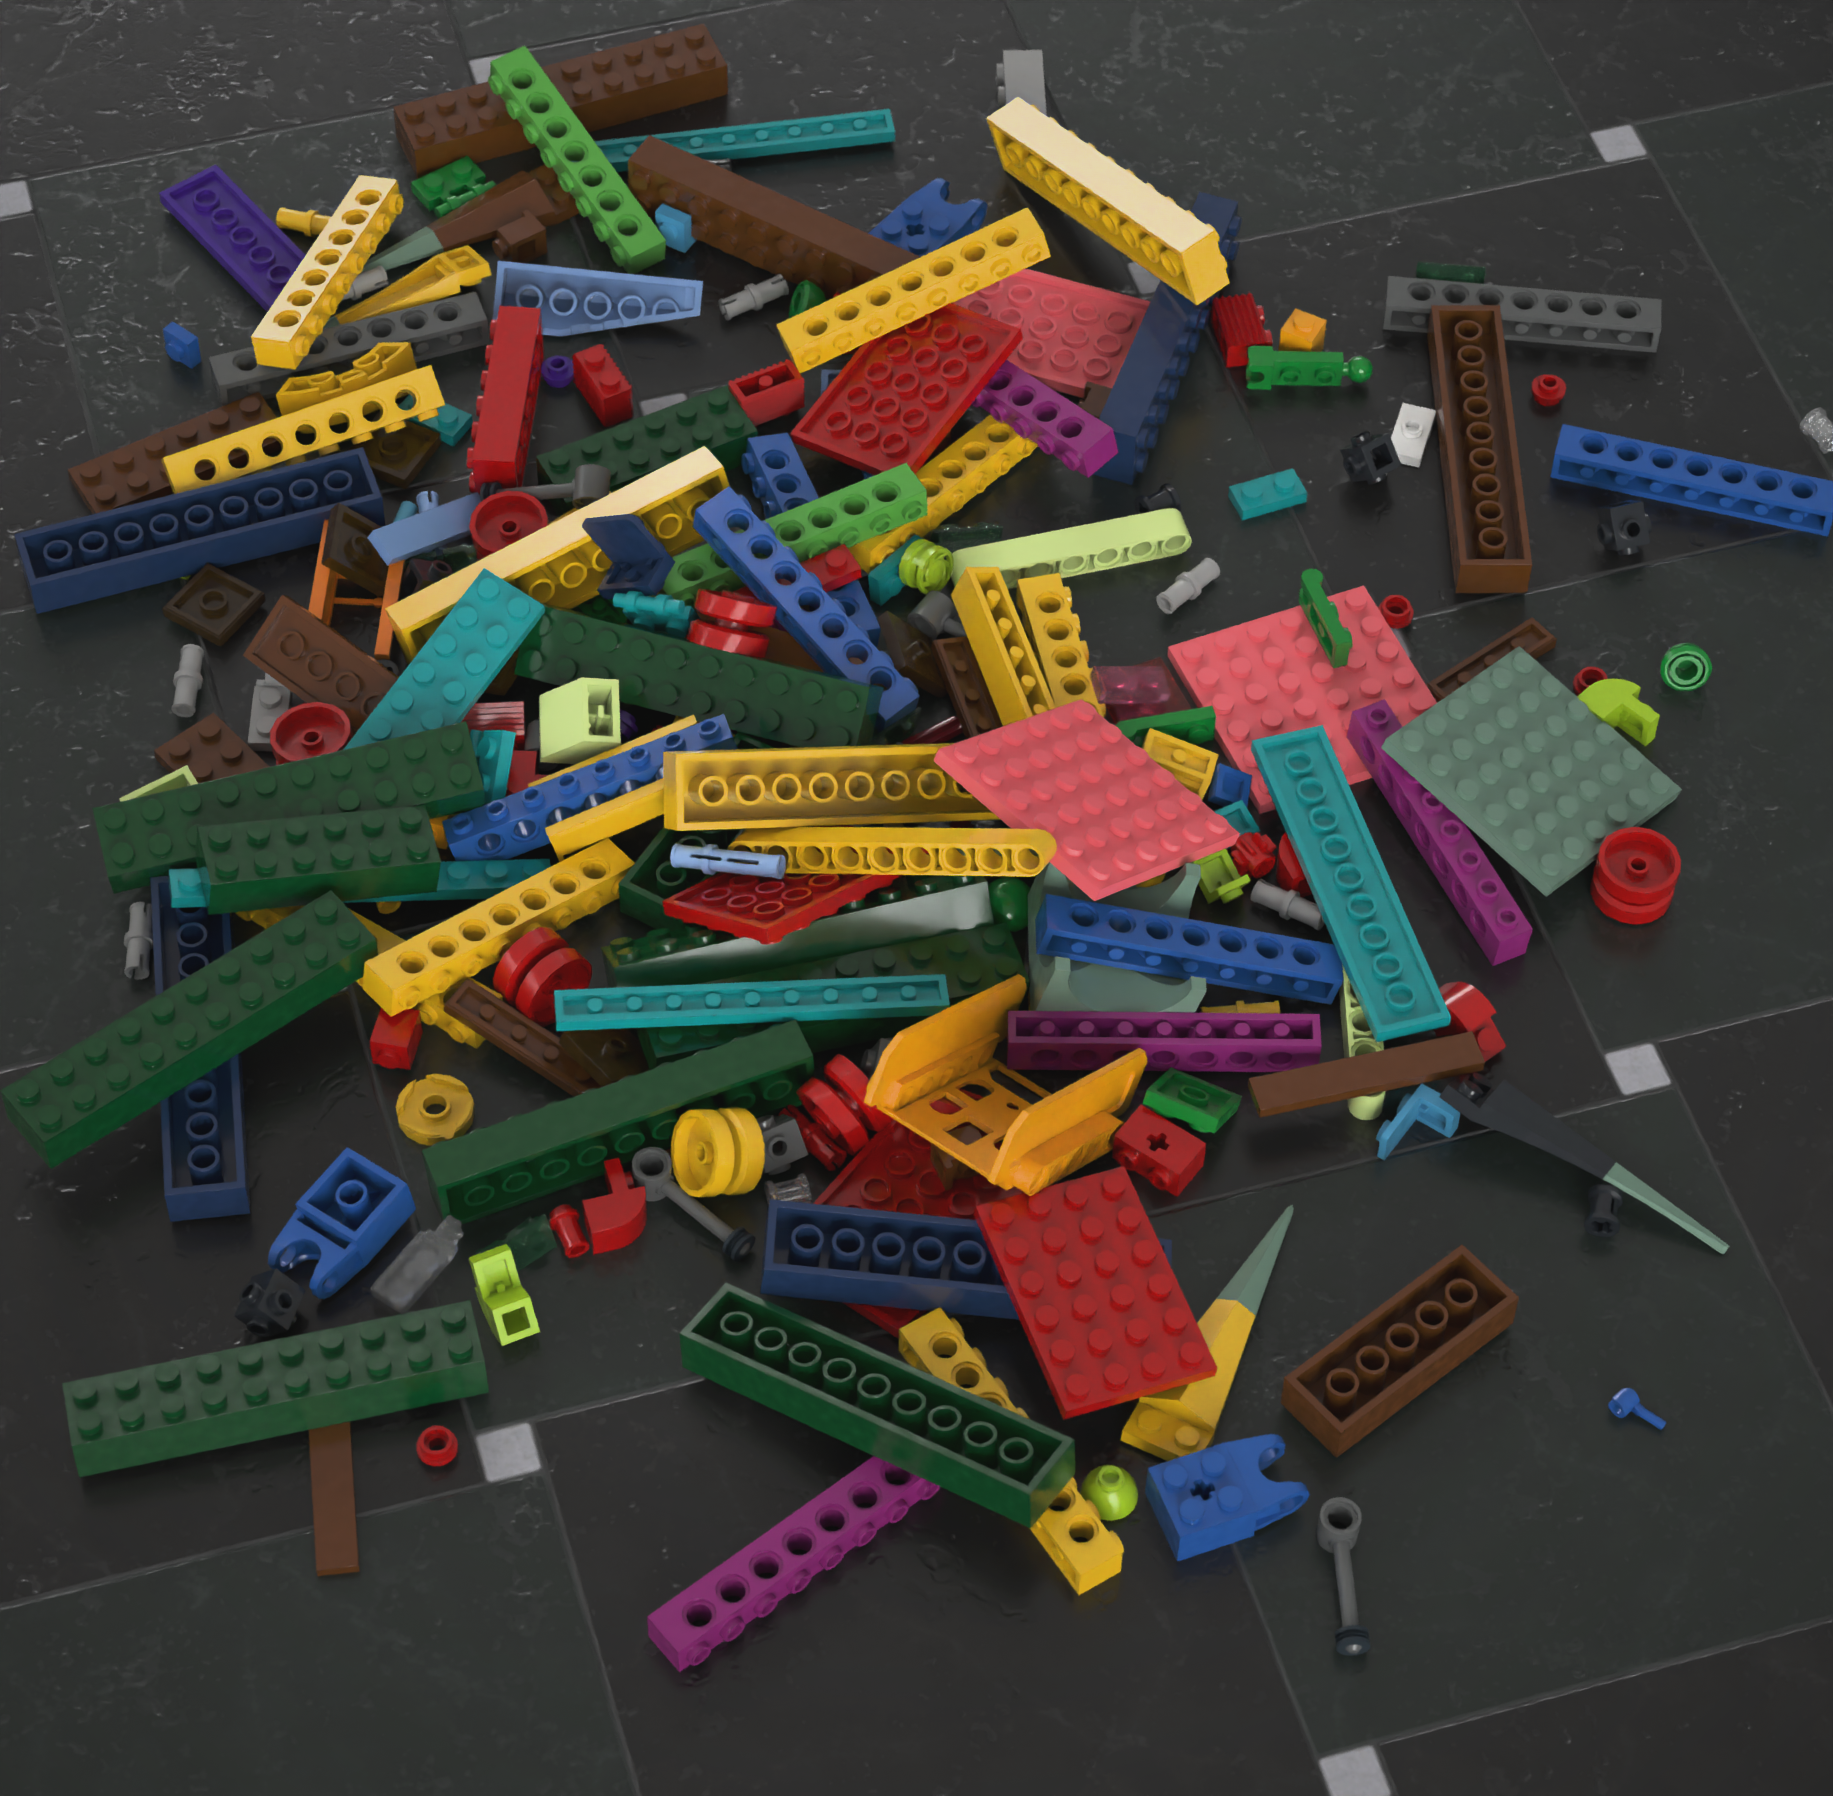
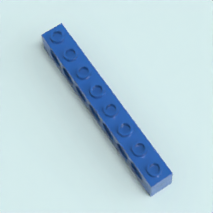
M1562 424L1550 478L1826 537L1829 536L1833 521V481Z
M788 433L748 438L746 453H743L741 457L744 473L749 474L752 480L755 497L760 498L762 501L766 519L819 498ZM858 579L827 592L831 599L835 598L843 605L846 615L855 625H861L870 637V642L877 648L881 629ZM809 606L810 612L815 611L812 606ZM832 631L824 632L830 638L840 637Z
M728 486L695 510L694 529L759 601L777 606L775 615L777 621L824 673L872 685L881 684L887 688L882 693L875 729L881 736L915 712L919 700L915 684L909 678H903L894 668V663L889 655L884 651L879 652L870 642V637L861 625H855L849 619L843 605L837 599L830 598L823 590L818 577L812 572L808 573L800 565L795 552L790 547H784L775 537V532L770 524L765 520L760 521L752 512L750 503L743 495H737ZM738 527L745 532L735 533L730 528ZM762 553L768 558L758 559L753 554ZM786 579L790 581L792 584L781 585L777 582V580ZM809 605L812 606L815 609V611L808 612L803 610L800 606ZM832 631L840 637L830 638L824 632ZM855 657L860 659L863 664H853L848 659Z
M721 714L444 820L442 824L447 842L456 861L507 860L551 843L545 827L662 779L663 752L736 750L738 747L725 715Z
M1050 894L1045 895L1035 918L1036 954L1070 958V960L1186 980L1191 976L1206 978V983L1330 1005L1344 981L1342 962L1334 944Z

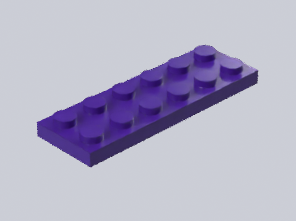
M216 164L160 192V201L168 211L268 312L306 255Z

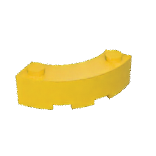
M410 342L378 343L370 352L352 362L353 369L336 376L334 372L328 371L310 376L289 377L276 394L281 415L284 416L417 370ZM404 391L398 392L395 400L405 397L409 393ZM373 403L364 404L362 414L363 416L378 410L379 407ZM332 415L329 419V426L347 421L341 415ZM307 426L298 427L296 430L303 434L314 433Z

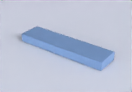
M475 492L375 529L370 533L368 539L387 566L466 537L471 535L469 528L471 514L481 502L480 495Z

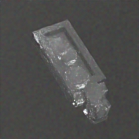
M448 1215L435 1231L428 1229L423 1232L420 1230L372 1285V1296L401 1314L407 1313L454 1258L458 1251L456 1244L464 1235L461 1228L462 1223Z

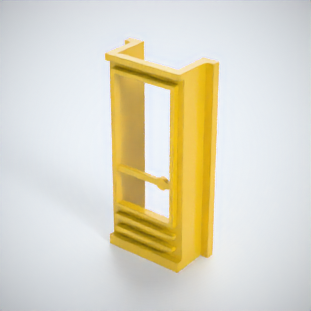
M693 714L528 784V787L536 786L565 773H570L596 763L599 760L609 758L698 723ZM664 778L545 827L559 862L565 860L564 855L571 854L663 815Z

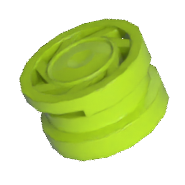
M918 539L912 542L905 550L899 565V577L902 583L911 588H918L921 593L926 595L930 591L940 592L951 577L954 558L948 549L936 546L927 539Z

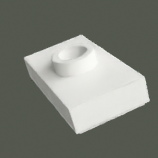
M1402 403L1391 436L1401 464L1420 467L1437 410Z

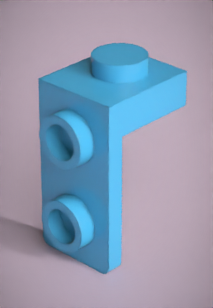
M661 204L655 211L656 227L666 239V246L686 253L696 241L692 237L691 215Z
M1421 1083L1413 1095L1407 1093L1403 1097L1393 1121L1386 1120L1379 1129L1376 1140L1379 1141L1377 1157L1385 1160L1415 1120L1450 1138L1458 1128L1461 1113L1439 1097L1441 1093Z

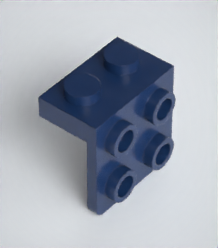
M633 514L592 517L584 520L582 528L613 562L597 589L605 600L613 599L615 593L627 594L628 591H639L644 596L657 595L664 587L665 579L675 561L666 552L664 545L656 540L647 530L643 521Z

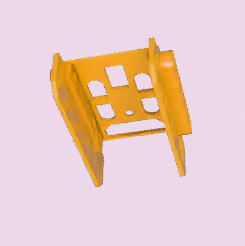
M1017 974L899 1031L881 1055L876 1071L868 1082L864 1103L870 1107L876 1105L878 1110L988 1178L990 1183L999 1185L1005 1190L1015 1186L1027 1195L1032 1196L1040 1192L1044 1187L1054 1184L1113 1149L1114 1135L1124 1125V1122L1117 1117L1122 1115L1129 1107L1148 1061L1146 1051L1138 1048L1054 1094L1049 1093L1014 1070L1007 1069L1006 1065L993 1058V1054L997 1044L1007 1036L1008 1011L1019 1010L1027 990L1025 978ZM999 1070L1044 1099L1032 1105L993 1081L990 1073ZM968 1084H976L986 1088L992 1094L976 1101L958 1089ZM945 1097L963 1109L949 1115L935 1111L929 1104ZM1007 1105L1012 1106L1018 1110L1011 1109ZM964 1122H969L988 1135L969 1145H965L946 1132ZM1003 1140L1000 1150L995 1148L994 1144Z

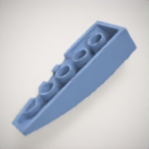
M498 261L493 319L497 320L499 306L541 308L543 335L567 336L700 316L703 281Z

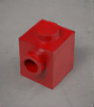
M382 1008L380 1009L369 1041L373 1064H379L388 1069H411L423 1034L420 1010L408 1009L390 1017Z

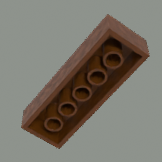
M1462 1244L1284 1377L1280 1403L1337 1458L1513 1324L1519 1297Z

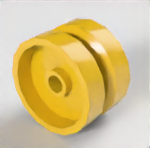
M739 1107L719 1108L717 1110L695 1109L688 1110L682 1114L674 1126L671 1139V1161L674 1175L680 1187L689 1196L710 1197L718 1194L738 1195L746 1194L753 1190L761 1179L765 1163L764 1140L755 1116L746 1108Z

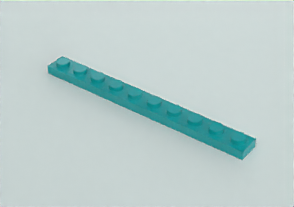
M890 109L650 136L697 157H701L704 160H721L895 141V129ZM649 135L595 141V143L616 172L628 171V159Z
M550 859L441 862L437 892L342 902L489 899L551 867ZM198 868L169 869L168 881L171 908L207 907Z
M945 974L554 990L556 1031L789 1022L795 1019L796 1021L932 1016L950 1007Z

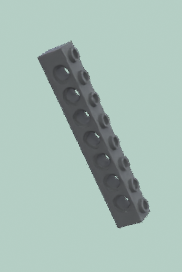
M1388 276L1383 329L1427 333L1431 305H1500L1504 340L1657 352L1661 333L1662 299Z
M472 292L325 328L321 335L317 336L310 347L308 355L302 359L296 370L258 365L254 347L209 357L212 382L221 406L259 392L264 400L276 397L277 392L289 377L310 376L328 371L334 372L336 376L353 369L352 362L370 352L378 343L410 342L415 362L490 344L488 319L477 293Z

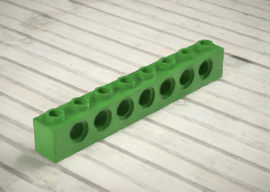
M524 45L490 61V77H488V82L491 90L495 95L500 94L505 101L506 109L511 118L514 120L518 119L523 126V132L527 140L531 144L535 143L540 150L544 164L548 168H553L558 175V181L565 192H570L574 197L580 214L583 217L587 216L592 222L598 239L601 242L605 241L610 247L616 264L623 266L628 274H636L664 260L666 239Z
M904 463L768 518L765 521L773 528L775 537L784 547H790L797 555L799 563L842 544L850 548L857 543L877 535H882L889 530L926 516L927 490L908 464ZM741 529L735 533H743L745 531ZM707 543L672 557L675 564L665 579L664 587L658 594L670 595L675 600H683L685 606H691L695 610L694 606L698 589L733 592L746 585ZM762 553L753 554L758 559L768 558Z

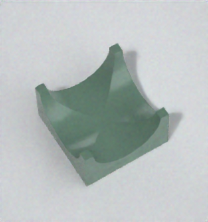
M1049 862L1037 874L1027 895L1030 1011L1195 1013L1206 993V978L1191 976L1186 980L1070 960V958L1036 954L1035 918L1045 895L1050 894L1188 919L1194 893L1201 878L1200 865L1185 863L1177 874L1162 883L1141 889L1121 890L1094 901Z

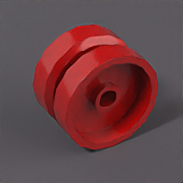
M504 491L492 494L481 501L472 512L469 525L476 560L479 561L548 526L549 521L545 507L534 496L520 491Z
M698 589L694 608L702 614L715 617V621L707 619L691 621L687 640L726 652L765 658L770 639L762 632L749 629V626L763 628L772 626L777 606L755 600L754 597L740 593Z
M322 702L303 703L288 709L276 719L270 730V744L273 755L276 758V765L341 751L353 738L351 723L345 712L333 704Z
M1641 827L1618 829L1608 835L1599 848L1596 866L1591 878L1590 893L1595 905L1605 915L1619 922L1634 925L1650 923L1663 916L1671 905L1674 889L1680 875L1681 858L1676 846L1666 836L1652 829Z
M540 927L529 931L506 951L496 967L493 987L510 1005L516 1006L517 1011L540 1026L545 1027L556 1022L554 990L588 989L592 978V965L574 948H569V944L552 928Z
M838 1054L823 1067L826 1082L811 1077L796 1093L808 1113L822 1130L840 1148L854 1156L869 1142L868 1132L865 1127L880 1133L894 1119L878 1110L876 1105L870 1107L864 1103L869 1082L868 1077L849 1059Z

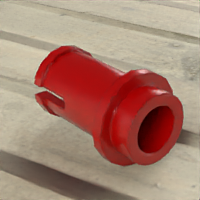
M567 1204L554 1208L549 1214L550 1220L548 1224L552 1230L557 1232L566 1256L575 1258L583 1255L588 1251L590 1245L578 1223L580 1217L578 1211L572 1209Z

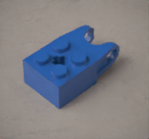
M937 178L909 196L872 229L869 234L922 257L978 231L987 213V203L979 198L959 205L947 203L946 200L950 194V183L943 178Z
M346 1147L295 1204L297 1207L296 1211L271 1246L268 1255V1266L271 1269L276 1268L283 1273L294 1268L302 1261L310 1259L319 1260L309 1287L312 1295L319 1299L330 1297L373 1259L416 1210L408 1184Z
M1267 1434L1225 1442L1147 1469L1145 1494L1177 1562L1252 1537L1255 1531L1293 1513L1304 1505L1310 1496L1304 1483L1291 1481L1274 1482L1267 1479L1261 1473L1263 1469L1269 1467L1285 1453L1286 1444L1281 1436Z

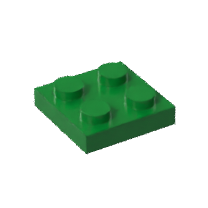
M1171 1067L1147 1089L1142 1104L1152 1107L1153 1111L1160 1116L1167 1118L1176 1117L1186 1121L1196 1131L1215 1133L1238 1110L1242 1096Z

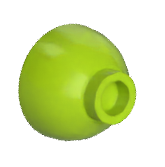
M1102 1465L1093 1469L1085 1477L1080 1490V1495L1084 1500L1089 1499L1094 1503L1102 1520L1112 1521L1126 1517L1134 1510L1138 1501V1489L1135 1480L1128 1471L1116 1465Z

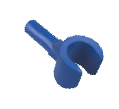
M1631 1388L1621 1389L1608 1403L1609 1410L1619 1418H1624L1632 1411L1636 1416H1640L1661 1431L1667 1423L1644 1408L1645 1406L1640 1404L1637 1393Z

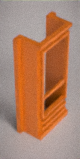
M324 519L308 611L330 626L334 604L382 607L374 657L375 660H389L394 630L385 608L399 602L405 560L389 565L383 599L379 597L375 599L335 597L338 579L347 578L321 564L329 520Z

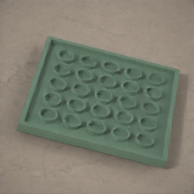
M1520 646L1386 738L1381 747L1546 897L1595 861L1599 848L1608 835L1618 829L1641 826L1674 801L1682 790L1609 724L1597 718L1584 702L1580 701L1576 695Z

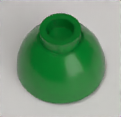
M804 280L797 286L790 303L789 319L828 301L819 286L809 280Z
M1676 644L1662 658L1660 667L1661 677L1670 688L1677 691L1698 689L1707 682L1711 675V660L1706 651L1696 644Z

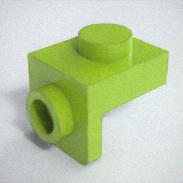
M1226 848L1191 862V864L1200 865L1201 878L1198 884L1208 904L1220 898L1223 904H1226L1244 894L1241 888L1251 881L1248 874L1240 877Z

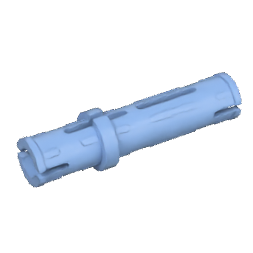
M675 843L670 856L671 865L674 868L699 869L704 874L714 875L717 871L782 879L786 870L784 855L719 849L715 844L698 847ZM735 862L754 863V864H758V865L744 864V863H735Z

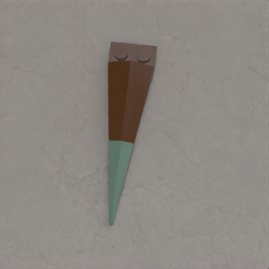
M544 164L528 173L522 170L367 260L362 272L374 269L380 265L387 271L444 251L496 238L497 229L521 218L522 211L526 209L544 227L557 225L580 212L571 193L565 192L558 181V175L552 167L548 168Z

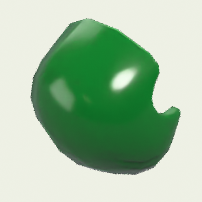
M1000 877L988 885L994 925L1007 922L1010 932H1017L1027 928V895L1031 887L1016 877Z

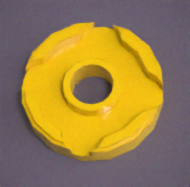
M425 1075L426 1079L418 1082L415 1079L408 1083L401 1091L396 1103L399 1127L408 1138L419 1144L432 1146L439 1141H449L463 1136L473 1123L475 1115L473 1097L469 1093L468 1087L462 1081L450 1075ZM433 1104H441L445 1107V1110L439 1114H429L425 1111L428 1106Z

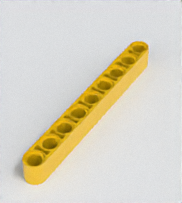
M774 827L747 828L727 848V850L750 852L746 848L747 846L753 853L784 855L786 859L785 873L1031 877L1039 874L1054 857L1057 851V844L1049 832L1041 829ZM815 846L822 851V853L818 852ZM850 847L854 848L858 854L854 853ZM886 847L889 848L894 853V855L889 853ZM921 847L926 849L930 855L924 853ZM957 848L963 850L966 856L962 855ZM993 848L997 849L1002 856L996 854ZM1029 848L1036 851L1039 857L1033 855ZM735 862V863H744V864L758 865V864H754V863Z

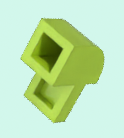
M1604 679L1595 682L1577 696L1602 722L1605 721L1613 729L1618 726L1644 746L1655 739L1660 715L1649 705L1643 704L1638 700L1641 687L1637 684L1623 679Z
M504 1244L469 1257L477 1286L475 1291L480 1306L499 1343L504 1346L540 1332L531 1298L521 1286L513 1255L508 1245Z

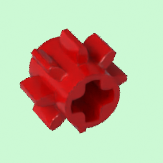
M1252 832L1244 833L1231 846V855L1234 857L1232 861L1240 876L1248 874L1249 878L1252 876L1260 878L1269 873L1274 867L1276 856L1272 851L1277 846L1266 834L1261 836L1258 832L1255 834Z

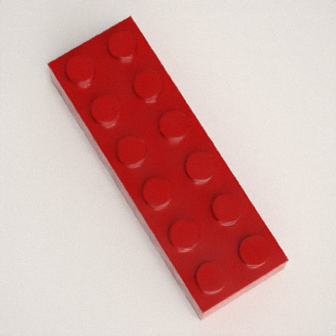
M499 306L497 320H491L490 340H493V344H487L485 363L488 366V370H482L481 391H484L483 396H477L476 415L479 417V421H473L471 437L475 445L474 448L469 447L467 452V468L473 469L469 479L470 493L477 492L480 495L482 484L499 482L503 489L523 487L541 381V365L545 357L541 308Z

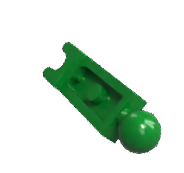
M1272 346L1248 347V364L1246 365V387L1248 389L1271 390L1272 385L1341 386L1342 376H1347L1353 382L1362 383L1371 377L1373 367L1370 360L1363 356H1356L1348 362H1344L1343 352L1273 351Z

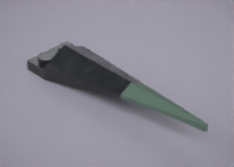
M1475 1072L1463 1074L1449 1083L1439 1096L1469 1120L1536 1146L1607 1181L1660 1212L1719 1253L1724 1255L1730 1247L1506 1080H1503L1495 1090H1492L1491 1082L1484 1076Z

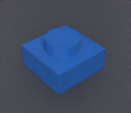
M173 321L163 329L166 344L165 350L174 361H180L191 369L201 362L197 336Z
M1219 763L1214 769L1208 801L1226 807L1243 800L1247 807L1252 775Z

